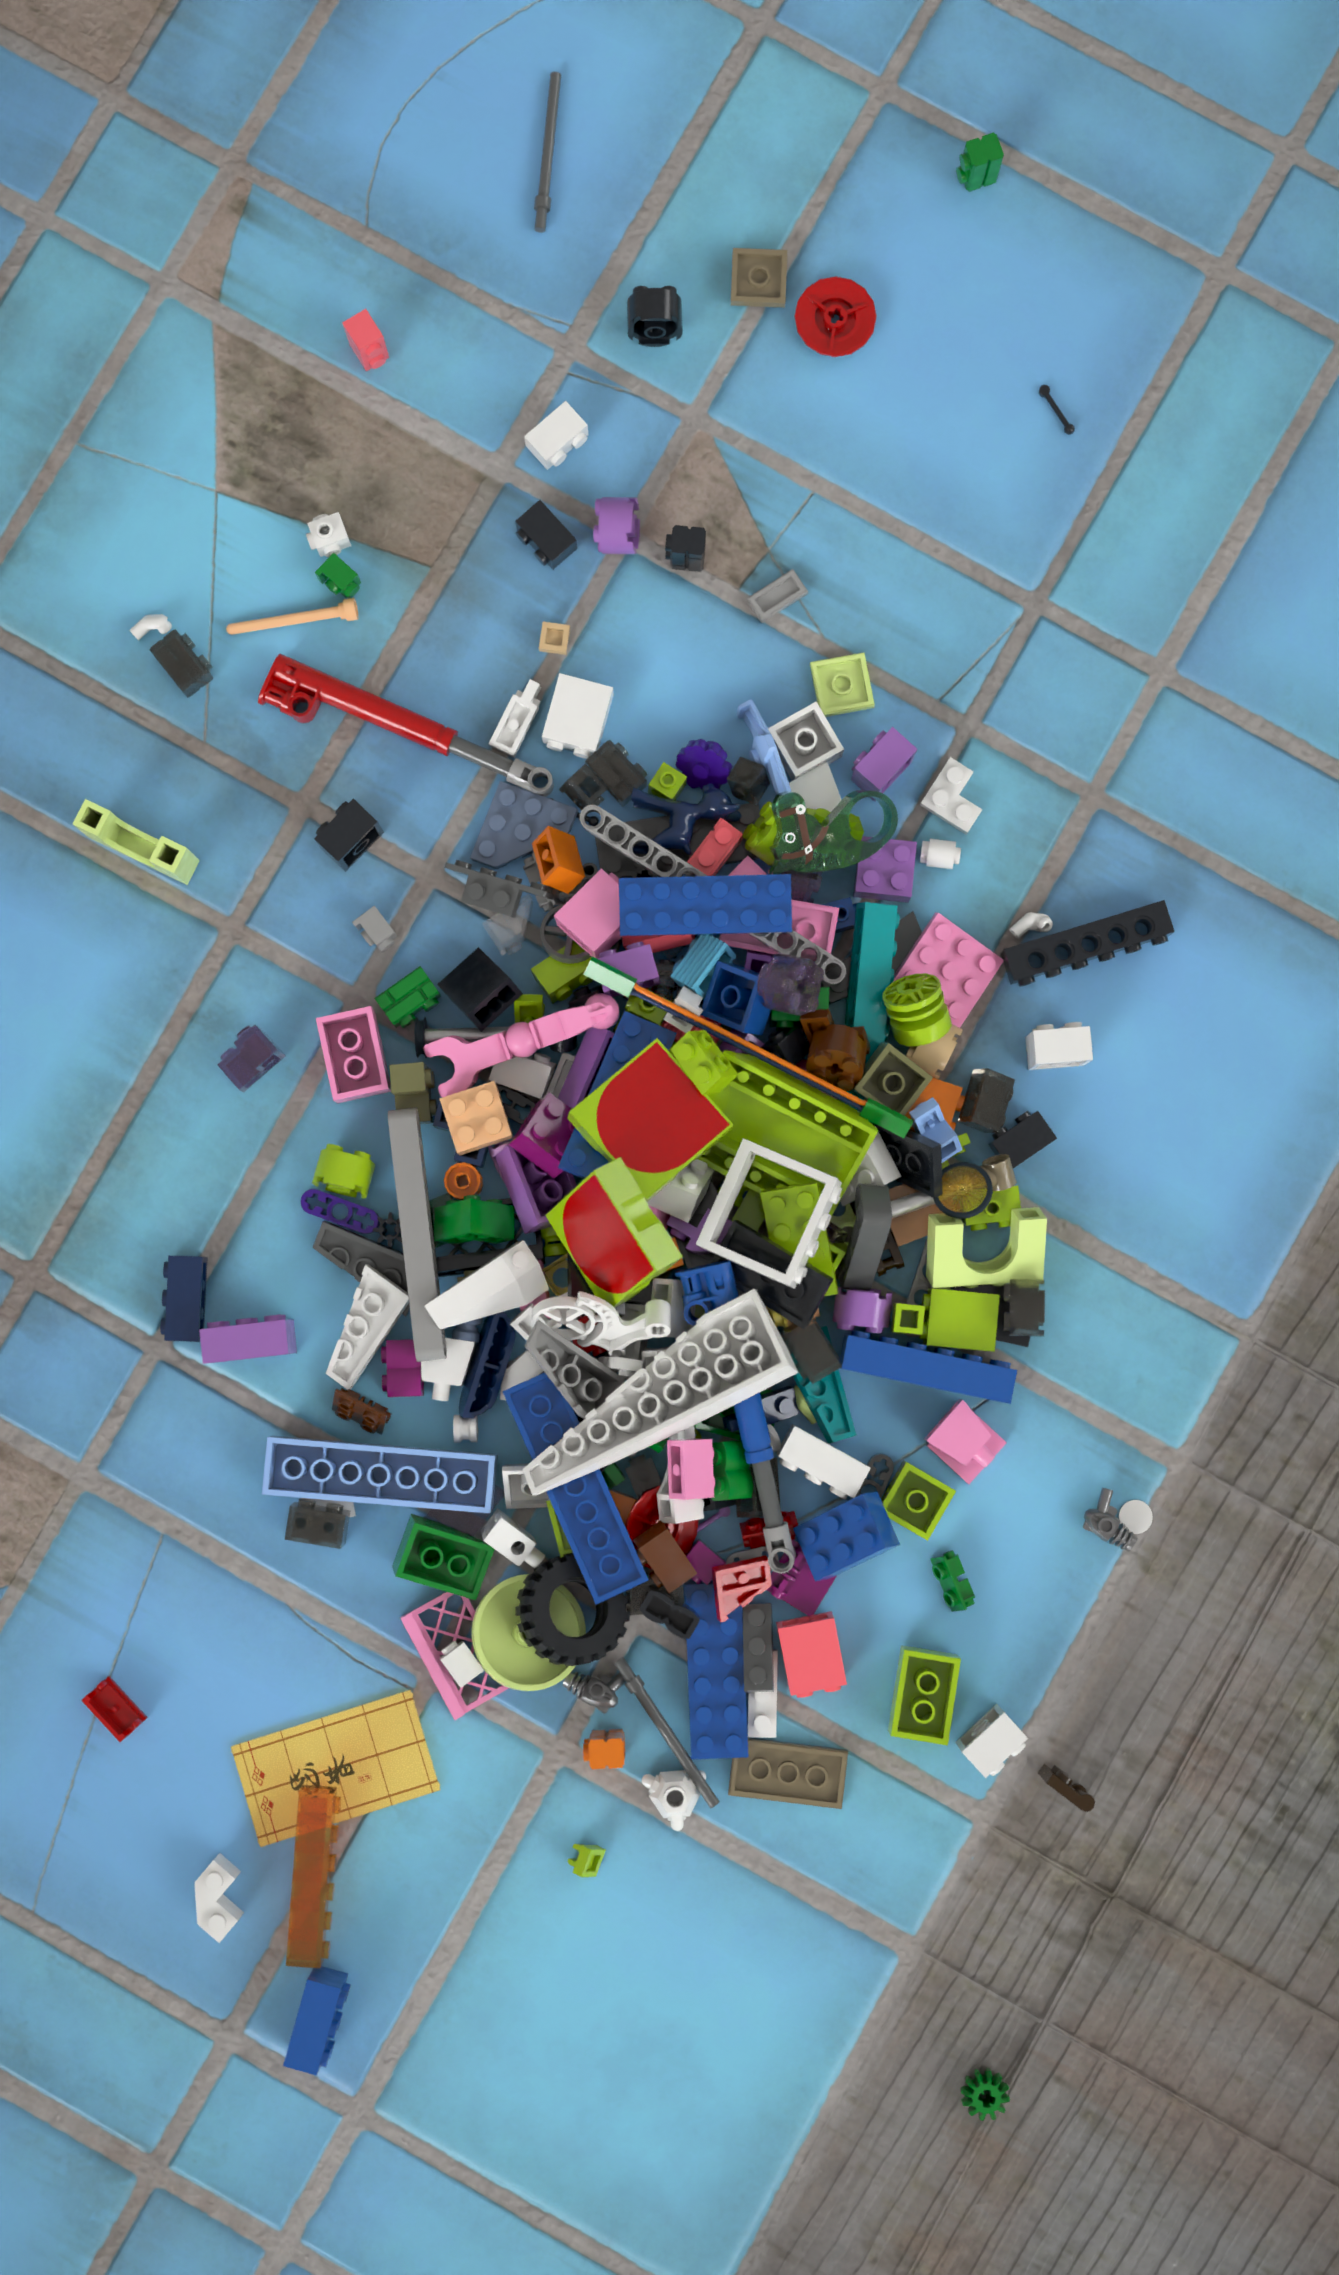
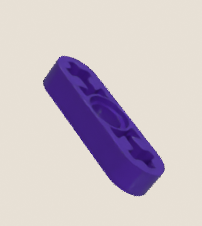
M317 1189L307 1190L301 1197L302 1209L311 1215L364 1234L374 1233L373 1228H379L380 1222L377 1219L379 1215L369 1208ZM317 1194L318 1200L327 1204L328 1198H331L332 1201L327 1207V1215H323L322 1213L325 1209L318 1206L311 1210V1204L307 1203V1199L309 1197L313 1198ZM340 1203L345 1204L348 1208V1215L342 1220H338L333 1216V1208ZM354 1208L359 1209L356 1215L366 1217L370 1213V1219L374 1221L373 1226L368 1225L366 1229H363V1223L354 1219L353 1225L348 1224L353 1218Z

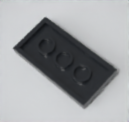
M739 1220L732 1222L720 1245L786 1274L794 1256L793 1253ZM715 1255L711 1263L728 1259ZM731 1261L736 1287L739 1290L747 1293L756 1289L765 1306L802 1329L808 1327L833 1281L832 1277L806 1263V1276L803 1277L800 1284L797 1283L794 1289Z

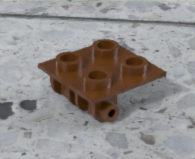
M341 1388V1390H335L332 1410L335 1411L339 1418L346 1421L351 1419L359 1423L360 1427L369 1433L374 1434L377 1432L381 1435L383 1434L385 1423H388L392 1413L388 1412V1408L378 1403H375L372 1407V1400L368 1404L364 1403L366 1397L362 1396L359 1400L360 1394L351 1389L345 1390Z

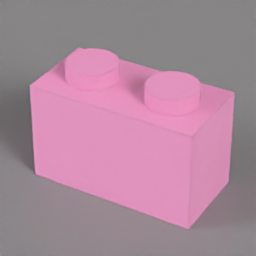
M712 1439L667 1440L669 1499L714 1498V1449L712 1447Z

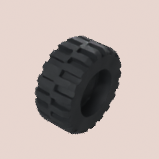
M563 1554V1557L558 1556L549 1559L534 1568V1572L524 1580V1588L519 1590L517 1599L520 1600V1605L516 1607V1616L520 1615L521 1623L517 1625L519 1631H524L527 1637L524 1639L528 1647L533 1646L536 1649V1655L540 1658H547L550 1663L556 1665L576 1666L600 1660L606 1656L608 1651H613L618 1646L617 1640L624 1637L627 1630L624 1624L626 1621H630L631 1612L626 1611V1604H630L629 1595L624 1596L622 1592L601 1603L595 1604L596 1618L590 1631L579 1637H569L562 1634L555 1627L550 1616L549 1605L554 1590L567 1582L579 1583L590 1592L574 1554Z

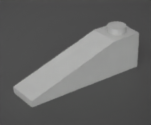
M536 1321L525 1344V1348L577 1415L585 1419V1416L591 1410L601 1406L606 1401L605 1398L620 1387L625 1379L618 1376L617 1373L541 1321Z

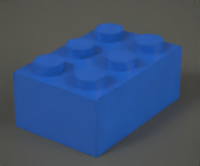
M878 1491L861 1494L793 1528L815 1582L830 1579L900 1545Z
M315 1964L306 1981L284 2060V2067L317 2076L321 2066H327L335 2041L330 2040V2038L334 2039L343 2015L338 2010H342L351 1984L346 1983L348 1973Z

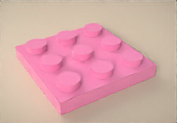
M935 913L894 974V981L912 974L927 973L935 975L940 980L944 993V1003L947 1004L951 1023L960 1028L1004 960L943 915Z

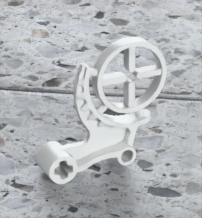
M581 1291L578 1292V1298L567 1296L547 1298L537 1303L532 1310V1327H534L536 1321H539L538 1316L544 1314L552 1318L544 1324L568 1341L577 1339L578 1344L582 1347L592 1344L608 1350L609 1355L612 1357H623L626 1354V1346L637 1340L665 1337L671 1331V1306L667 1301L660 1299L648 1301L645 1304V1313L631 1321L622 1320L617 1310L607 1301ZM556 1308H570L566 1311L565 1319L566 1326L570 1329H557L561 1327L562 1317L561 1311ZM584 1313L589 1317V1321L584 1324L575 1318Z

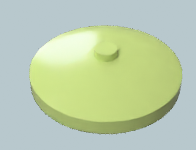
M530 1574L508 1578L489 1590L479 1603L472 1623L473 1648L482 1668L492 1679L501 1685L518 1691H536L551 1687L562 1681L575 1668V1666H565L564 1664L556 1665L550 1663L547 1658H540L535 1654L536 1649L533 1646L528 1647L524 1639L527 1637L524 1631H519L517 1624L521 1623L520 1615L516 1616V1607L520 1605V1600L517 1599L519 1590L525 1586L524 1580ZM560 1585L554 1590L550 1599L549 1611L552 1622L566 1636H582L586 1634L582 1610L571 1592L563 1585Z

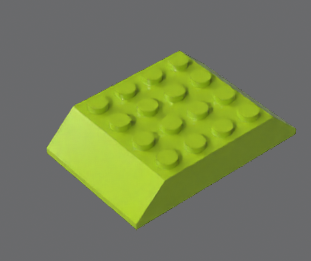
M724 1050V1056L729 1060L738 1076L720 1093L707 1095L734 1126L730 1132L697 1159L707 1163L708 1167L726 1176L744 1138L838 1178L842 1182L841 1188H843L839 1196L841 1200L877 1135L878 1129L867 1119L859 1116L860 1113L856 1109L752 1055ZM756 1155L743 1185L760 1194L762 1190L816 1182L817 1180ZM818 1181L819 1192L821 1195L825 1184ZM840 1200L838 1201L837 1204H834V1203H833V1205H832V1207H831V1209H830V1211H829V1214H830L831 1216L833 1215V1213H834L836 1207L838 1206Z

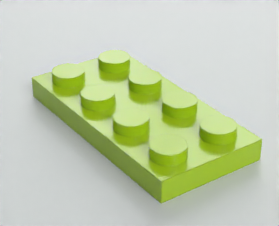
M818 1181L762 1190L760 1193L769 1239L795 1254L820 1198ZM826 1229L825 1231H820L816 1240L819 1241L818 1249L813 1258H808L807 1263L833 1278L825 1296L838 1294V1287Z

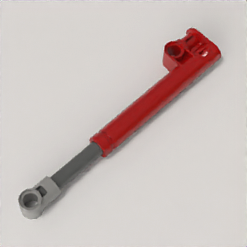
M279 654L276 657L261 688L258 704L264 706L268 703L280 708V712L293 717L299 723L312 721L321 702H324L431 750H437L438 753L448 756L450 753L507 777L506 781L532 793L547 797L553 791L552 775L546 768H537L517 758L513 761L458 737V731L452 728H446L443 724L283 654ZM308 703V709L305 712H295L298 704ZM538 777H545L548 780V784L543 788L535 787L533 782Z

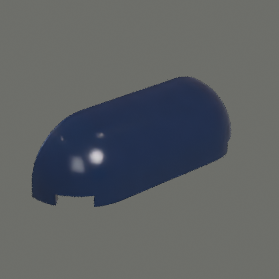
M505 1312L487 1316L480 1332V1343L477 1342L461 1391L459 1415L462 1418H475L492 1408L497 1399L516 1337V1332L510 1325L511 1320Z

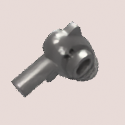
M1102 1487L1097 1509L1085 1511L1083 1528L1093 1532L1105 1542L1110 1539L1109 1544L1113 1545L1115 1543V1546H1120L1121 1550L1125 1549L1129 1552L1136 1544L1138 1537L1133 1532H1129V1529L1125 1528V1524H1120V1519L1115 1517L1117 1509L1110 1506L1113 1490Z
M571 1671L565 1677L562 1685L567 1688V1691L572 1689V1693L576 1694L577 1698L582 1696L581 1700L596 1707L604 1714L618 1704V1697L615 1692L626 1682L620 1672L613 1679L603 1675L600 1680L592 1677L589 1681V1675L584 1677V1674H580L578 1676V1672L574 1673Z

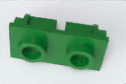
M950 1550L943 1553V1556L930 1558L933 1565V1574L940 1582L944 1592V1601L951 1611L967 1610V1607L975 1604L973 1600L975 1595L968 1578L961 1581L957 1579L958 1576L965 1573L958 1554Z

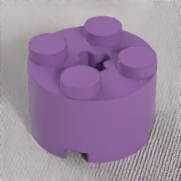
M602 497V499H596L595 514L599 516V525H594L593 538L594 542L598 543V552H602V554L637 553L636 549L639 547L640 519H637V515L634 514V510H639L637 497Z
M837 1286L838 1294L835 1295L833 1321L837 1322L838 1329L854 1330L856 1326L866 1327V1332L882 1333L884 1328L889 1327L892 1292L888 1291L886 1296H881V1290L870 1289V1291L849 1289L847 1292H842V1287Z

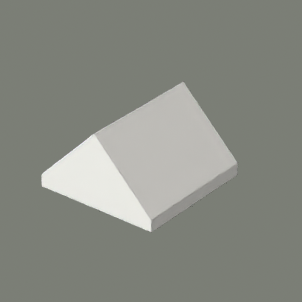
M505 1464L502 1466L506 1509L547 1507L546 1500H550L547 1492L533 1496L522 1470L528 1464Z

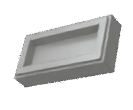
M792 569L748 597L747 602L760 622L764 623L807 595L808 590Z

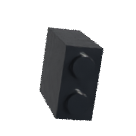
M479 947L437 984L481 1032L523 995L509 976Z

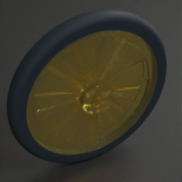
M969 1162L953 1163L942 1169L943 1195L935 1199L933 1198L939 1210L950 1217L957 1219L970 1218L978 1215L988 1206L993 1193L992 1182L986 1171L976 1164Z

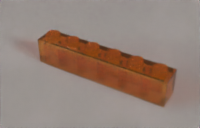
M302 1785L299 1790L286 1966L321 1968L324 1959H329L330 1941H326V1930H331L333 1913L328 1912V1902L333 1901L335 1883H330L331 1872H335L337 1854H332L333 1843L338 1842L339 1825H334L335 1814H340L341 1796H337V1787Z

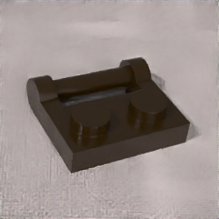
M1046 1764L1041 1767L1038 1774L1046 1784L1080 1810L1089 1812L1094 1808V1798L1086 1792V1789L1081 1784L1072 1785L1073 1780L1056 1765L1052 1769Z

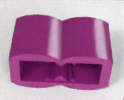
M386 1340V1346L381 1348L382 1363L387 1365V1375H382L383 1392H387V1397L424 1396L421 1362H417L414 1340Z

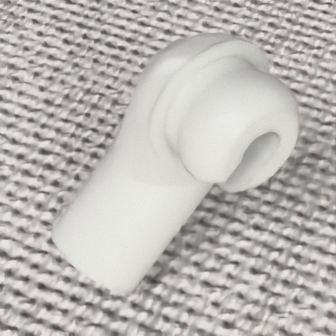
M163 614L146 615L129 631L139 641L150 630L157 629L161 634H166L171 630L172 624L167 620L168 617Z

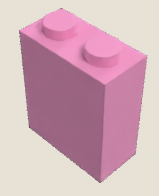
M600 869L554 915L557 926L589 955L595 958H600V953L609 950L622 937L620 936L619 878L613 873L608 875L603 869Z

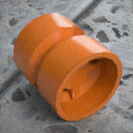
M464 1162L456 1163L446 1171L444 1186L447 1192L454 1198L464 1200V1196H478L481 1193L484 1185L483 1177L471 1164Z

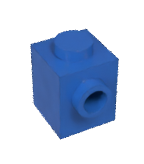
M851 897L822 904L839 908L835 934L854 929L857 903L852 904Z

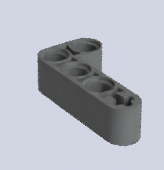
M859 1183L855 1194L857 1217L840 1270V1287L842 1289L870 1291L890 1231L892 1208L888 1186Z

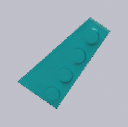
M827 1326L782 1338L798 1371L793 1377L827 1443L856 1436Z

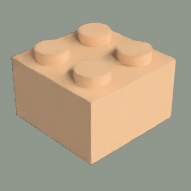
M495 1081L440 1098L456 1152L459 1155L514 1138Z

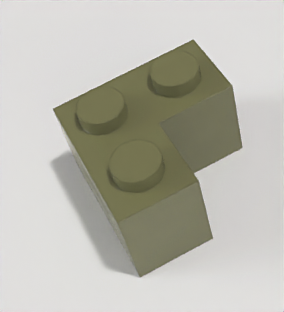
M424 1062L389 1065L391 1093L395 1096L396 1110L417 1107L420 1124L433 1123V1116L436 1115L437 1111L436 1099L431 1100V1088H435L434 1071H431Z

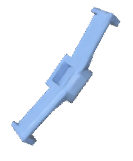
M750 699L740 704L737 709L738 718L744 719L754 738L752 749L749 750L750 760L754 767H758L761 775L769 773L777 796L775 803H780L786 807L790 805L792 791L775 741L754 701Z

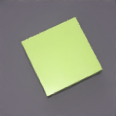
M864 652L810 662L816 701L825 717L875 707Z

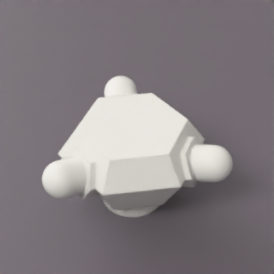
M685 1770L660 1772L659 1776L656 1774V1777L651 1774H645L642 1777V1784L649 1788L650 1799L662 1817L671 1821L672 1829L680 1831L684 1826L683 1820L686 1817H690L700 1792ZM699 1770L704 1779L706 1780V1773L702 1770Z

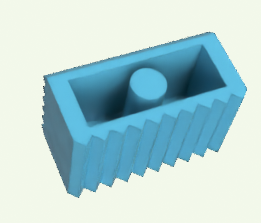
M701 934L692 940L689 951L684 958L675 963L670 976L681 988L683 986L703 997L702 1000H704L717 960L732 963L733 959L736 958V954L728 944L715 938L713 935Z

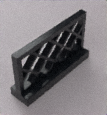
M511 1198L499 1199L505 1205H513ZM430 1208L431 1220H432V1229H433V1237H434V1226H433V1216H432V1215H434V1208ZM514 1213V1218L520 1222L518 1215ZM521 1227L514 1235V1240H510L504 1249H495L489 1243L481 1242L483 1244L476 1252L468 1253L461 1247L464 1243L452 1244L454 1249L448 1256L437 1257L436 1255L438 1277L464 1274V1271L477 1270L514 1243L519 1242L517 1239L524 1232L523 1228ZM541 1230L533 1232L536 1234L537 1245H529L528 1247L537 1261L541 1260L545 1264ZM434 1241L435 1254H436V1246L440 1243V1242H436V1241ZM486 1246L490 1249L489 1251L483 1250L486 1248ZM458 1250L463 1253V1254L455 1255Z

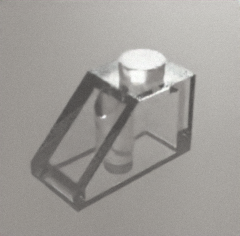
M529 893L520 899L515 918L497 913L482 923L501 955L505 953L512 955L523 947L521 943L526 939L533 907V900Z

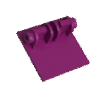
M791 1540L796 1551L794 1564L786 1573L773 1571L771 1573L772 1586L767 1591L808 1616L814 1615L836 1576L815 1582L800 1544L795 1540ZM784 1552L779 1562L786 1563L790 1558Z

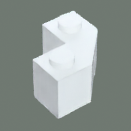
M221 1853L216 1856L194 1882L197 1924L218 1943L222 1941L244 1913L223 1894L241 1871Z

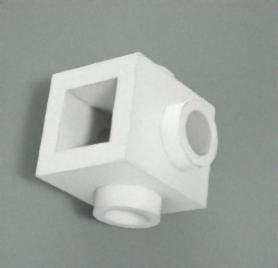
M339 512L331 515H318L313 518L312 522L307 523L310 529V533L306 534L311 550L317 548L320 557H330L333 553L338 555L342 549L351 546Z

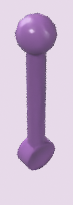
M730 1508L719 1509L718 1513L698 1525L697 1532L720 1517L729 1516Z

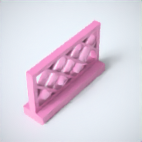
M445 1592L413 1611L404 1614L400 1619L454 1720H457L464 1716L465 1713L509 1688L503 1685L497 1688L485 1686L488 1676L485 1671L481 1684L471 1681L467 1683L480 1687L475 1701L468 1705L465 1704L461 1696L463 1687H459V1690L457 1689L453 1677L439 1659L440 1655L444 1654L436 1649L434 1643L437 1632L452 1636V1642L456 1641L457 1638L472 1642V1639L460 1636L458 1632L463 1618L473 1621L475 1610L470 1600L462 1596L460 1597L463 1601V1606L460 1614L444 1610L448 1597L454 1595ZM443 1601L441 1609L434 1607V1605ZM466 1608H467L469 1614L471 1615V1617H468V1616H465V1615H464V1612H465V1609H466ZM427 1609L440 1612L435 1628L423 1625L418 1614ZM443 1613L459 1617L454 1634L439 1630ZM427 1630L434 1631L432 1640ZM473 1643L470 1649L472 1654L474 1652ZM484 1689L490 1690L489 1693L482 1696Z

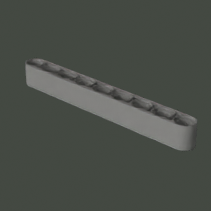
M417 1107L388 1111V1125L415 1355L417 1362L446 1359L444 1329L439 1330L424 1305L440 1295L419 1113Z

